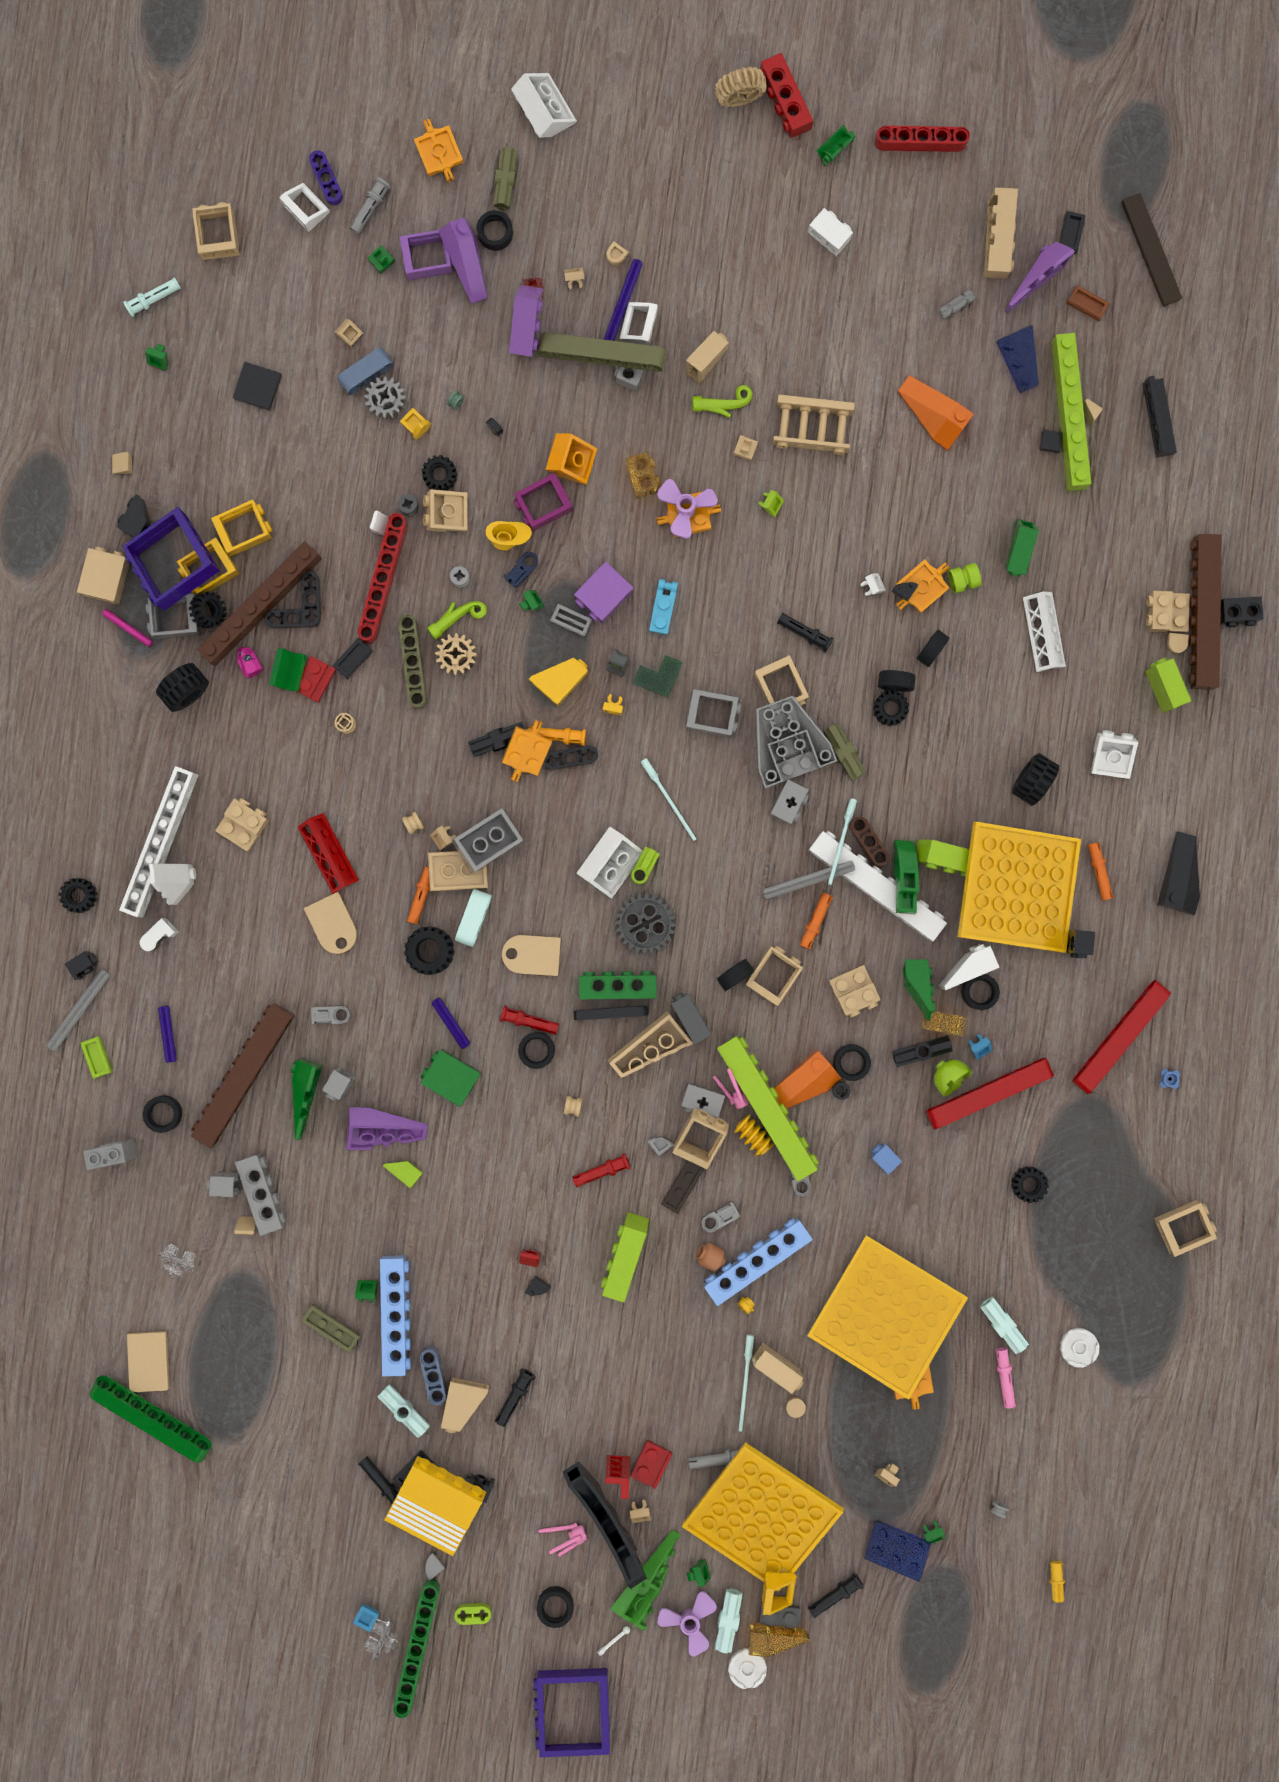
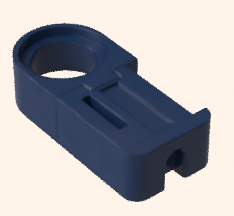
M533 552L524 553L516 561L518 565L507 576L504 574L505 580L514 588H518L537 568L538 558ZM528 556L535 559L534 565L526 566L524 564L525 558Z

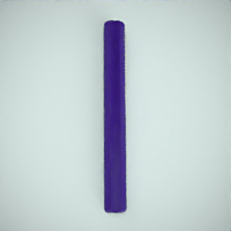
M633 259L603 340L615 341L642 267V261L638 259Z

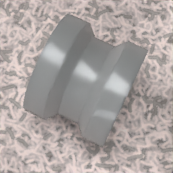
M457 566L451 570L450 579L454 586L464 588L470 582V575L467 569Z

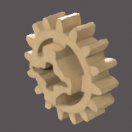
M455 633L454 638H452L448 634V640L442 638L443 644L437 645L440 651L435 652V655L440 658L436 662L443 663L440 668L442 670L447 668V674L453 671L454 675L457 676L458 671H461L464 675V669L467 668L470 671L469 665L476 663L472 659L477 657V654L472 652L476 647L470 646L472 643L471 639L465 641V635L459 638L458 634ZM452 643V646L449 649H446V647ZM460 643L464 644L468 651L462 650ZM458 650L461 655H458L455 659L452 654H455V651ZM444 658L450 659L452 661V666L448 665L445 662ZM463 660H467L463 665L460 666V663Z

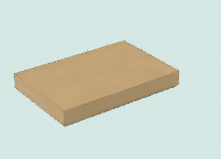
M458 851L428 853L430 891L488 888L487 866L472 874Z
M167 1331L128 1333L129 1390L132 1392L169 1390Z

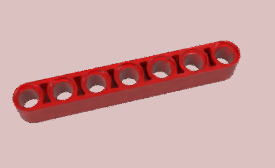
M394 513L388 519L358 627V636L365 643L370 644L377 639L407 532V521L400 513ZM396 520H402L403 523L400 527L393 526ZM392 538L398 539L397 544L394 546L388 545L389 540ZM391 556L392 562L384 564L383 560L385 557ZM387 575L385 582H378L379 576ZM376 593H382V598L379 601L373 600V596ZM371 611L377 612L375 619L368 618ZM367 629H371L372 635L368 638H364V631Z
M1157 980L1152 981L1075 1075L1072 1082L1086 1094H1090L1166 1002L1171 992Z
M1042 1058L926 1110V1114L933 1129H938L1052 1078L1054 1073L1047 1058Z

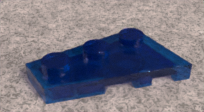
M1030 325L997 341V345L1019 393L1032 389L1039 384L1033 325Z

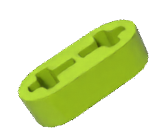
M486 1603L461 1604L456 1608L454 1617L456 1622L461 1625L485 1624L490 1620L492 1610ZM482 1609L485 1613H488L484 1618L481 1617V1614H478ZM462 1610H465L466 1618H462V1615H459Z

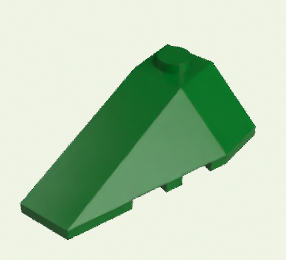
M298 1059L297 1062L293 1063L291 1073H293L295 1140L298 1141L303 1137L323 1064L305 1059Z

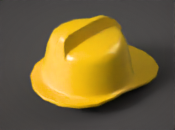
M495 521L490 523L485 530L486 536L492 542V545L501 551L510 550L515 545L527 542L532 535L531 528L522 522Z

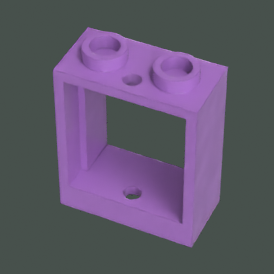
M440 230L399 236L408 281L453 273L452 266L454 265L438 232ZM437 242L443 243L446 264L414 269L410 247Z

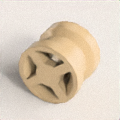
M416 811L411 816L402 818L410 835L414 834L417 829H424V825Z
M567 1095L564 1114H574L575 1117H579L582 1098L573 1099Z

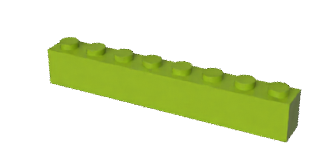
M1075 333L1057 334L1051 341L1060 431L1062 432L1061 440L1067 492L1086 490L1091 485L1076 335Z
M736 1035L718 1046L717 1049L727 1066L731 1069L736 1081L796 1180L800 1181L818 1170L817 1164H819V1161L814 1153L810 1154L807 1149L809 1144L804 1136L800 1137L798 1134L799 1128L794 1120L790 1121L787 1116L789 1111L785 1104H780L777 1097L779 1095L774 1087L770 1088L767 1083L769 1078L764 1070L760 1071L757 1064L759 1062L753 1053L750 1055L747 1050L749 1045L745 1038H740L739 1035Z

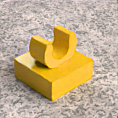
M609 694L608 703L604 702L603 712L622 716V697L619 696V701L613 703L611 701L612 694Z

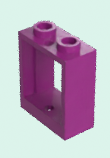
M556 473L514 493L516 500L513 502L517 510H522L525 516L522 519L526 525L531 527L532 531L573 511V506ZM551 483L562 506L534 521L522 498Z

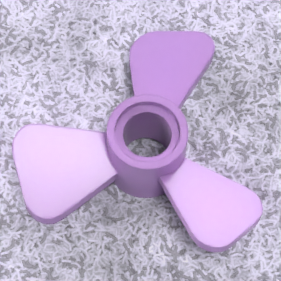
M667 479L657 493L660 501L676 505L678 516L671 525V532L673 535L685 539L691 537L689 518L694 515L695 508L714 507L718 503V499L712 489H706L695 498L690 494L681 495L672 479ZM687 503L691 507L689 509H683L681 505Z
M699 1591L693 1609H686L680 1615L668 1608H662L659 1611L657 1623L661 1627L680 1625L682 1632L689 1635V1654L697 1656L709 1647V1640L699 1630L700 1619L716 1611V1602L707 1592ZM693 1619L695 1622L692 1625H687L685 1621Z

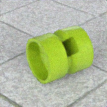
M975 562L964 565L963 569L957 567L948 570V579L954 594L965 591L966 587L974 589L982 585L980 571Z

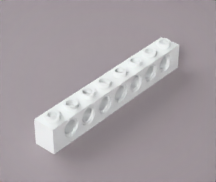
M175 766L119 911L135 917H144L155 889L151 884L149 864L165 863L198 774Z

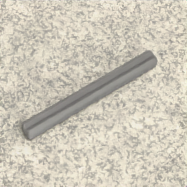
M853 861L838 864L834 877L853 872L855 870ZM832 867L766 888L763 891L764 897L771 899L828 880Z
M104 969L98 972L47 1043V1047L50 1050L56 1051L110 977L109 972Z

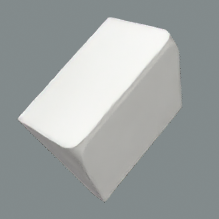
M374 511L369 527L372 533L384 536L389 517L379 511Z

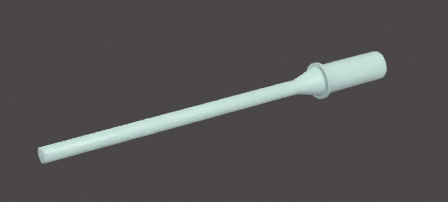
M645 758L641 761V764L650 776V779L658 785L692 840L695 841L696 837L660 783L658 773H656L648 759Z
M851 798L849 800L846 814L844 815L845 825L828 885H832L847 828L850 821L853 820L857 803L856 799Z
M751 1334L746 1336L744 1353L746 1364L739 1421L740 1432L743 1430L749 1363L753 1357L754 1335Z

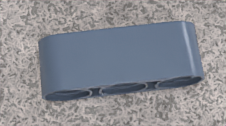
M380 347L341 372L337 379L346 393L352 395L390 370L393 362L384 349Z
M427 1346L420 1356L427 1395L431 1404L441 1405L448 1394L441 1358L436 1347ZM425 1353H432L434 1360H427ZM434 1371L438 1374L439 1378L432 1379L429 1373ZM440 1391L443 1397L436 1398L433 1392Z

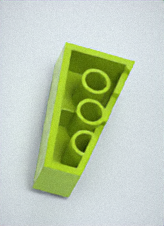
M917 840L915 849L919 864L926 865L925 867L930 869L940 868L943 869V872L954 874V872L961 873V877H966L969 849L936 840Z
M627 1212L624 1225H620L617 1236L620 1237L619 1241L614 1243L611 1252L614 1254L613 1260L609 1259L606 1271H609L608 1276L603 1277L600 1288H603L602 1296L625 1302L647 1234L649 1218Z

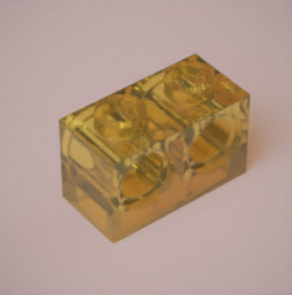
M648 452L627 457L626 466L636 499L658 493V487L661 485L658 475L654 476L653 468H655L653 457H649ZM643 462L646 464V467L641 470L636 467V464ZM648 480L651 482V486L644 488L641 483Z
M935 1011V1013H932L930 1020H927L924 1016L922 1029L964 1036L967 1017Z

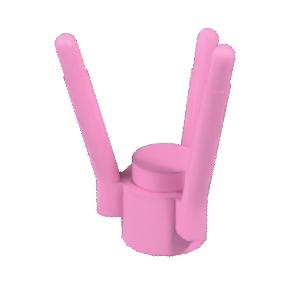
M730 1068L727 1069V1072L735 1089V1092L732 1093L733 1097L715 1075L713 1076V1079L727 1096L731 1105L735 1104L736 1108L740 1109L750 1104L743 1090L739 1089Z
M577 1523L566 1526L539 1529L538 1532L547 1533L572 1530L568 1532L570 1540L549 1551V1554L563 1549L558 1553V1557L588 1540L583 1525L578 1526Z

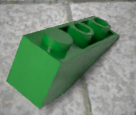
M905 959L903 966L904 986L925 1018L930 1020L932 1013H935V1001H932L931 998L934 994V985L930 984L932 967H929L928 960Z

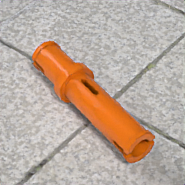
M1100 842L1089 844L1087 846L1092 859L1090 863L1094 867L1101 900L1114 898L1105 866L1106 859H1103Z
M424 867L420 882H417L416 886L418 888L406 920L418 925L428 891H430L428 867Z
M822 892L811 920L805 926L806 931L799 943L800 946L811 949L816 935H819V928L833 899L832 896Z

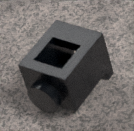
M84 951L66 962L65 966L74 980H81L84 978L82 974L85 976L94 971L93 967L97 965L99 960L94 953Z
M479 1474L476 1476L472 1475L471 1477L467 1476V1482L479 1486L482 1490L486 1491L483 1502L487 1503L495 1479L491 1478L488 1481L486 1477Z

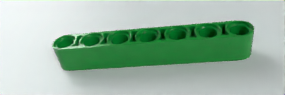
M103 1375L96 1378L89 1393L92 1400L191 1461L200 1463L205 1459L212 1446L211 1441L207 1437L113 1379Z
M435 1579L427 1580L420 1594L393 1706L394 1715L398 1718H406L412 1708L440 1592V1584ZM432 1588L435 1593L429 1594L426 1589ZM427 1607L431 1612L424 1613L421 1608ZM422 1626L426 1631L420 1632L417 1630V1627ZM417 1645L421 1650L415 1651L412 1647ZM408 1665H414L417 1669L411 1670L408 1668ZM409 1684L412 1688L406 1689L403 1685ZM404 1703L407 1705V1708H401L399 1704Z

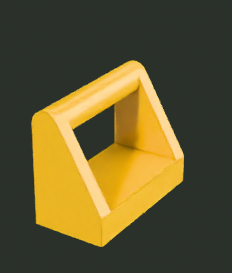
M765 1572L762 1592L763 1615H772L793 1604L797 1577L795 1574ZM787 1586L786 1597L773 1596L774 1591Z

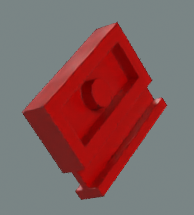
M311 656L304 668L298 693L319 703L336 669Z
M647 1440L630 1477L656 1489L672 1456V1452Z

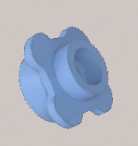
M1163 1069L1161 1071L1162 1081H1160V1086L1162 1088L1172 1087L1177 1089L1179 1087V1071Z

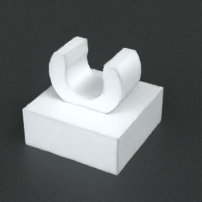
M878 573L866 576V581L860 584L861 587L866 585L870 587L865 596L880 594L886 591Z

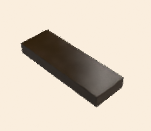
M687 1160L661 1205L678 1214L705 1168Z

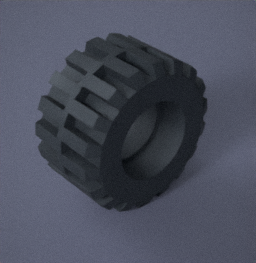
M188 663L168 674L158 685L156 694L171 712H176L195 702L205 692L209 681L194 663Z
M1040 753L1036 754L1020 773L1013 786L1012 794L1031 806L1037 804L1054 782L1059 772V765Z
M422 927L412 932L413 934L407 938L408 941L404 946L406 947L404 955L407 958L405 959L406 962L410 964L413 970L420 974L433 975L449 967L455 950H453L454 944L451 941V937L445 931L436 927ZM432 939L439 944L440 956L437 960L426 962L421 959L419 946L424 940Z

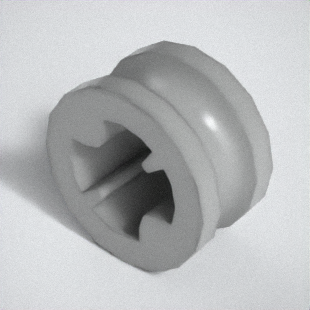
M993 1501L994 1507L990 1509V1512L999 1517L1006 1518V1511H1009L1010 1508L1001 1502Z

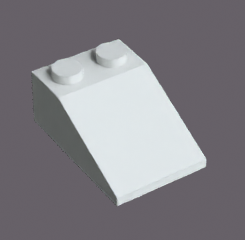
M977 944L970 947V952L964 954L938 985L939 989H950L999 968L991 946Z

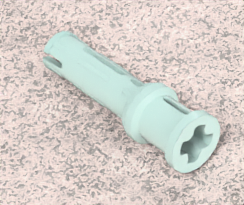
M174 277L145 294L139 293L136 298L128 302L124 301L123 303L131 317H134V314L139 311L149 309L150 304L181 288Z

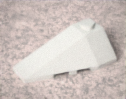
M149 864L151 884L157 892H162L161 896L163 899L167 898L168 905H177L194 885L196 870L190 864Z

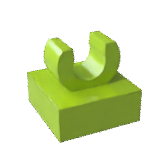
M771 490L769 493L763 494L766 498L765 502L759 501L758 504L769 515L776 517L784 499L778 492Z

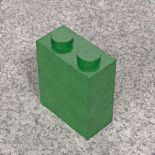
M443 1049L439 1052L435 1051L430 1060L433 1062L429 1069L426 1067L420 1076L423 1079L421 1084L461 1107L482 1072Z

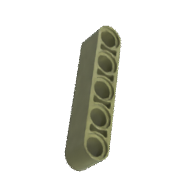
M404 614L399 618L398 625L408 700L414 708L422 709L427 705V692L418 624L412 615ZM406 620L413 621V625L410 628H404L403 625ZM408 639H415L413 647L406 646ZM416 657L418 659L417 664L409 666V659ZM414 676L420 677V682L417 685L411 684V679ZM416 695L423 697L420 704H414L413 702Z

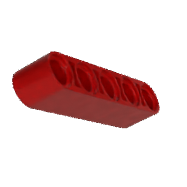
M885 125L878 129L874 143L876 148L882 151L960 152L966 148L970 132L965 127ZM886 136L888 140H882L880 137ZM900 136H903V137H905L907 140L903 141V140H901L899 137H900ZM918 137H924L926 141H921ZM937 137H942L945 141H939ZM957 137H960V138H962L964 141L960 142V141H958L956 138H957Z

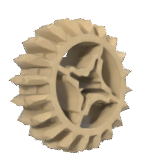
M757 67L736 69L718 80L715 88L716 97L721 106L727 108L752 103V101L757 100L766 91V79L761 69H757Z

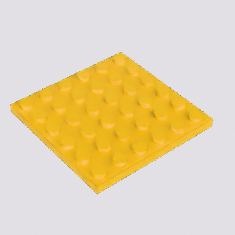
M973 822L957 937L1066 953L1081 839Z
M866 1235L807 1336L909 1400L968 1297Z
M745 1442L684 1520L682 1527L764 1582L765 1572L794 1574L843 1514L844 1508Z

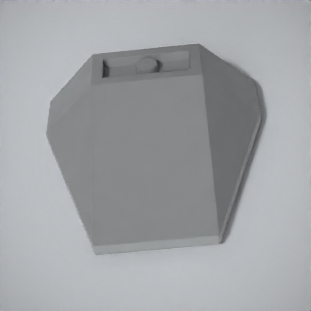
M793 696L756 709L758 771L765 788L837 762L831 743Z

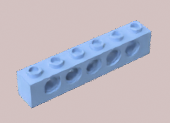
M798 1218L788 1220L784 1224L785 1227L780 1231L778 1229L774 1230L768 1235L769 1238L764 1242L762 1240L758 1241L752 1246L753 1249L750 1252L744 1251L737 1256V1261L732 1264L730 1262L725 1264L721 1268V1272L716 1275L713 1273L705 1279L704 1288L717 1306L813 1240ZM786 1234L794 1236L790 1243L783 1241ZM776 1245L778 1250L776 1253L770 1254L767 1251L768 1247ZM760 1256L762 1261L760 1264L755 1265L751 1262L752 1258ZM739 1267L746 1269V1273L742 1276L736 1274V1269ZM723 1278L730 1280V1284L726 1287L720 1285V1281Z
M406 1255L382 1256L380 1259L382 1376H406L408 1370H411V1358H408L411 1340L407 1338V1331H410V1319H407V1311H410V1300H407L406 1292H409L410 1282L406 1280V1273H409V1261H406ZM392 1272L399 1274V1281L391 1279L390 1275ZM398 1292L400 1300L392 1299L391 1293ZM391 1312H399L401 1318L398 1320L393 1319ZM392 1331L400 1332L401 1338H393ZM392 1351H399L401 1358L393 1357Z

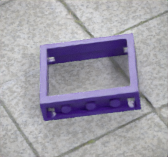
M179 507L173 509L122 546L126 552V560L134 566L132 569L134 574L142 580L140 583L142 588L150 594L149 600L155 607L159 606L164 611L220 572L187 514ZM178 526H181L203 566L161 595L139 554Z
M607 1668L538 1671L537 1678L533 1679V1689L537 1691V1698H534V1710H538V1717H535V1730H539V1737L535 1739L536 1750H539V1757L610 1755ZM599 1682L602 1743L546 1745L543 1684Z

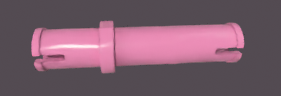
M1001 1347L995 1349L998 1363L996 1369L1000 1376L1004 1403L1003 1407L1014 1408L1016 1403L1011 1377L1012 1365L1009 1364L1008 1348Z

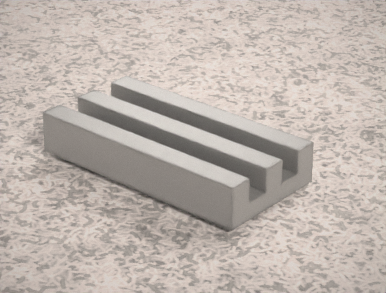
M557 604L550 619V622L582 637L586 636L593 619L560 604ZM559 610L586 621V625L558 613ZM556 616L583 628V631L555 619Z

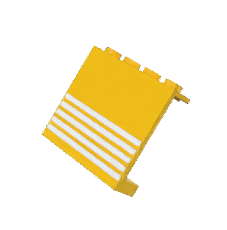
M417 1456L384 1520L453 1556L479 1510L486 1491L482 1490L479 1486L465 1481L462 1477L455 1476L445 1468L438 1467L429 1460Z

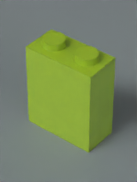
M1165 657L1150 664V669L1146 670L1145 673L1162 713L1191 702L1174 658L1167 661Z

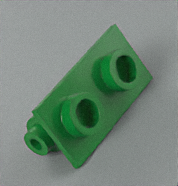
M844 124L816 150L824 166L834 161V158L850 142L852 143L856 137L854 132L847 131Z

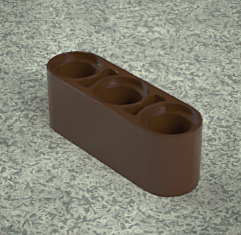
M856 817L851 820L849 829L871 864L876 867L886 865L889 861V854L868 821L863 817ZM855 821L863 823L861 831H857L854 828ZM866 837L873 839L874 844L872 847L865 845L864 840ZM876 853L883 854L884 861L882 863L876 862Z

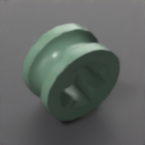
M455 390L449 397L447 405H452V408L457 410L465 396L459 395V392Z

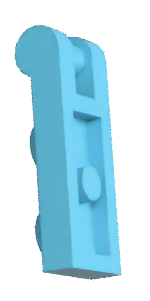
M659 579L649 632L668 635L678 582L673 581L669 583L665 582L664 579ZM663 589L670 590V596L663 595Z

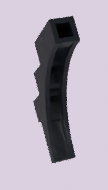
M580 1462L564 1470L563 1474L568 1487L583 1504L604 1537L627 1586L632 1589L646 1580L647 1576L637 1555V1548L632 1536L621 1525L615 1509L605 1499L599 1483Z

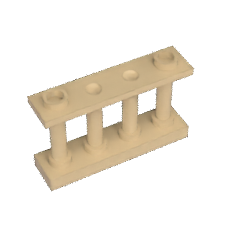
M778 395L776 408L782 410L780 435L774 436L772 445H776L780 449L795 447L832 451L836 455L848 453L850 444H844L846 417L852 416L854 403ZM792 409L801 412L798 439L787 437L789 413ZM811 411L820 414L817 441L806 440L808 414ZM829 414H837L839 417L836 443L825 442L827 416Z

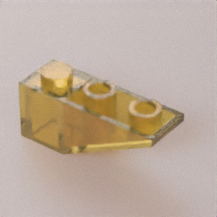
M759 1623L755 1625L750 1624L748 1654L771 1657L809 1642L808 1631H805L803 1628H794L793 1630L779 1626L768 1627Z

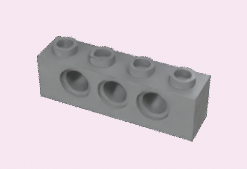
M261 1153L235 1162L259 1235L262 1236L282 1229L286 1226L285 1222L287 1220L285 1213L279 1207V1195L274 1193L272 1187L274 1181L272 1176L268 1175L266 1158L262 1157ZM253 1170L259 1172V1180H255L252 1177ZM259 1189L266 1191V1198H261L258 1195ZM265 1207H269L272 1209V1216H267L265 1214Z

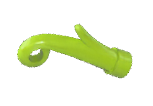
M747 385L739 386L736 389L737 400L692 396V412L711 411L730 418L731 414L725 410L746 406L752 399V390ZM741 391L746 392L747 396L745 398L741 396Z
M471 601L454 610L456 604L452 602L447 612L436 623L428 626L427 630L437 640L443 635L442 633L469 611L474 618L484 617L487 612L486 605L480 601ZM475 608H480L481 611L476 613Z

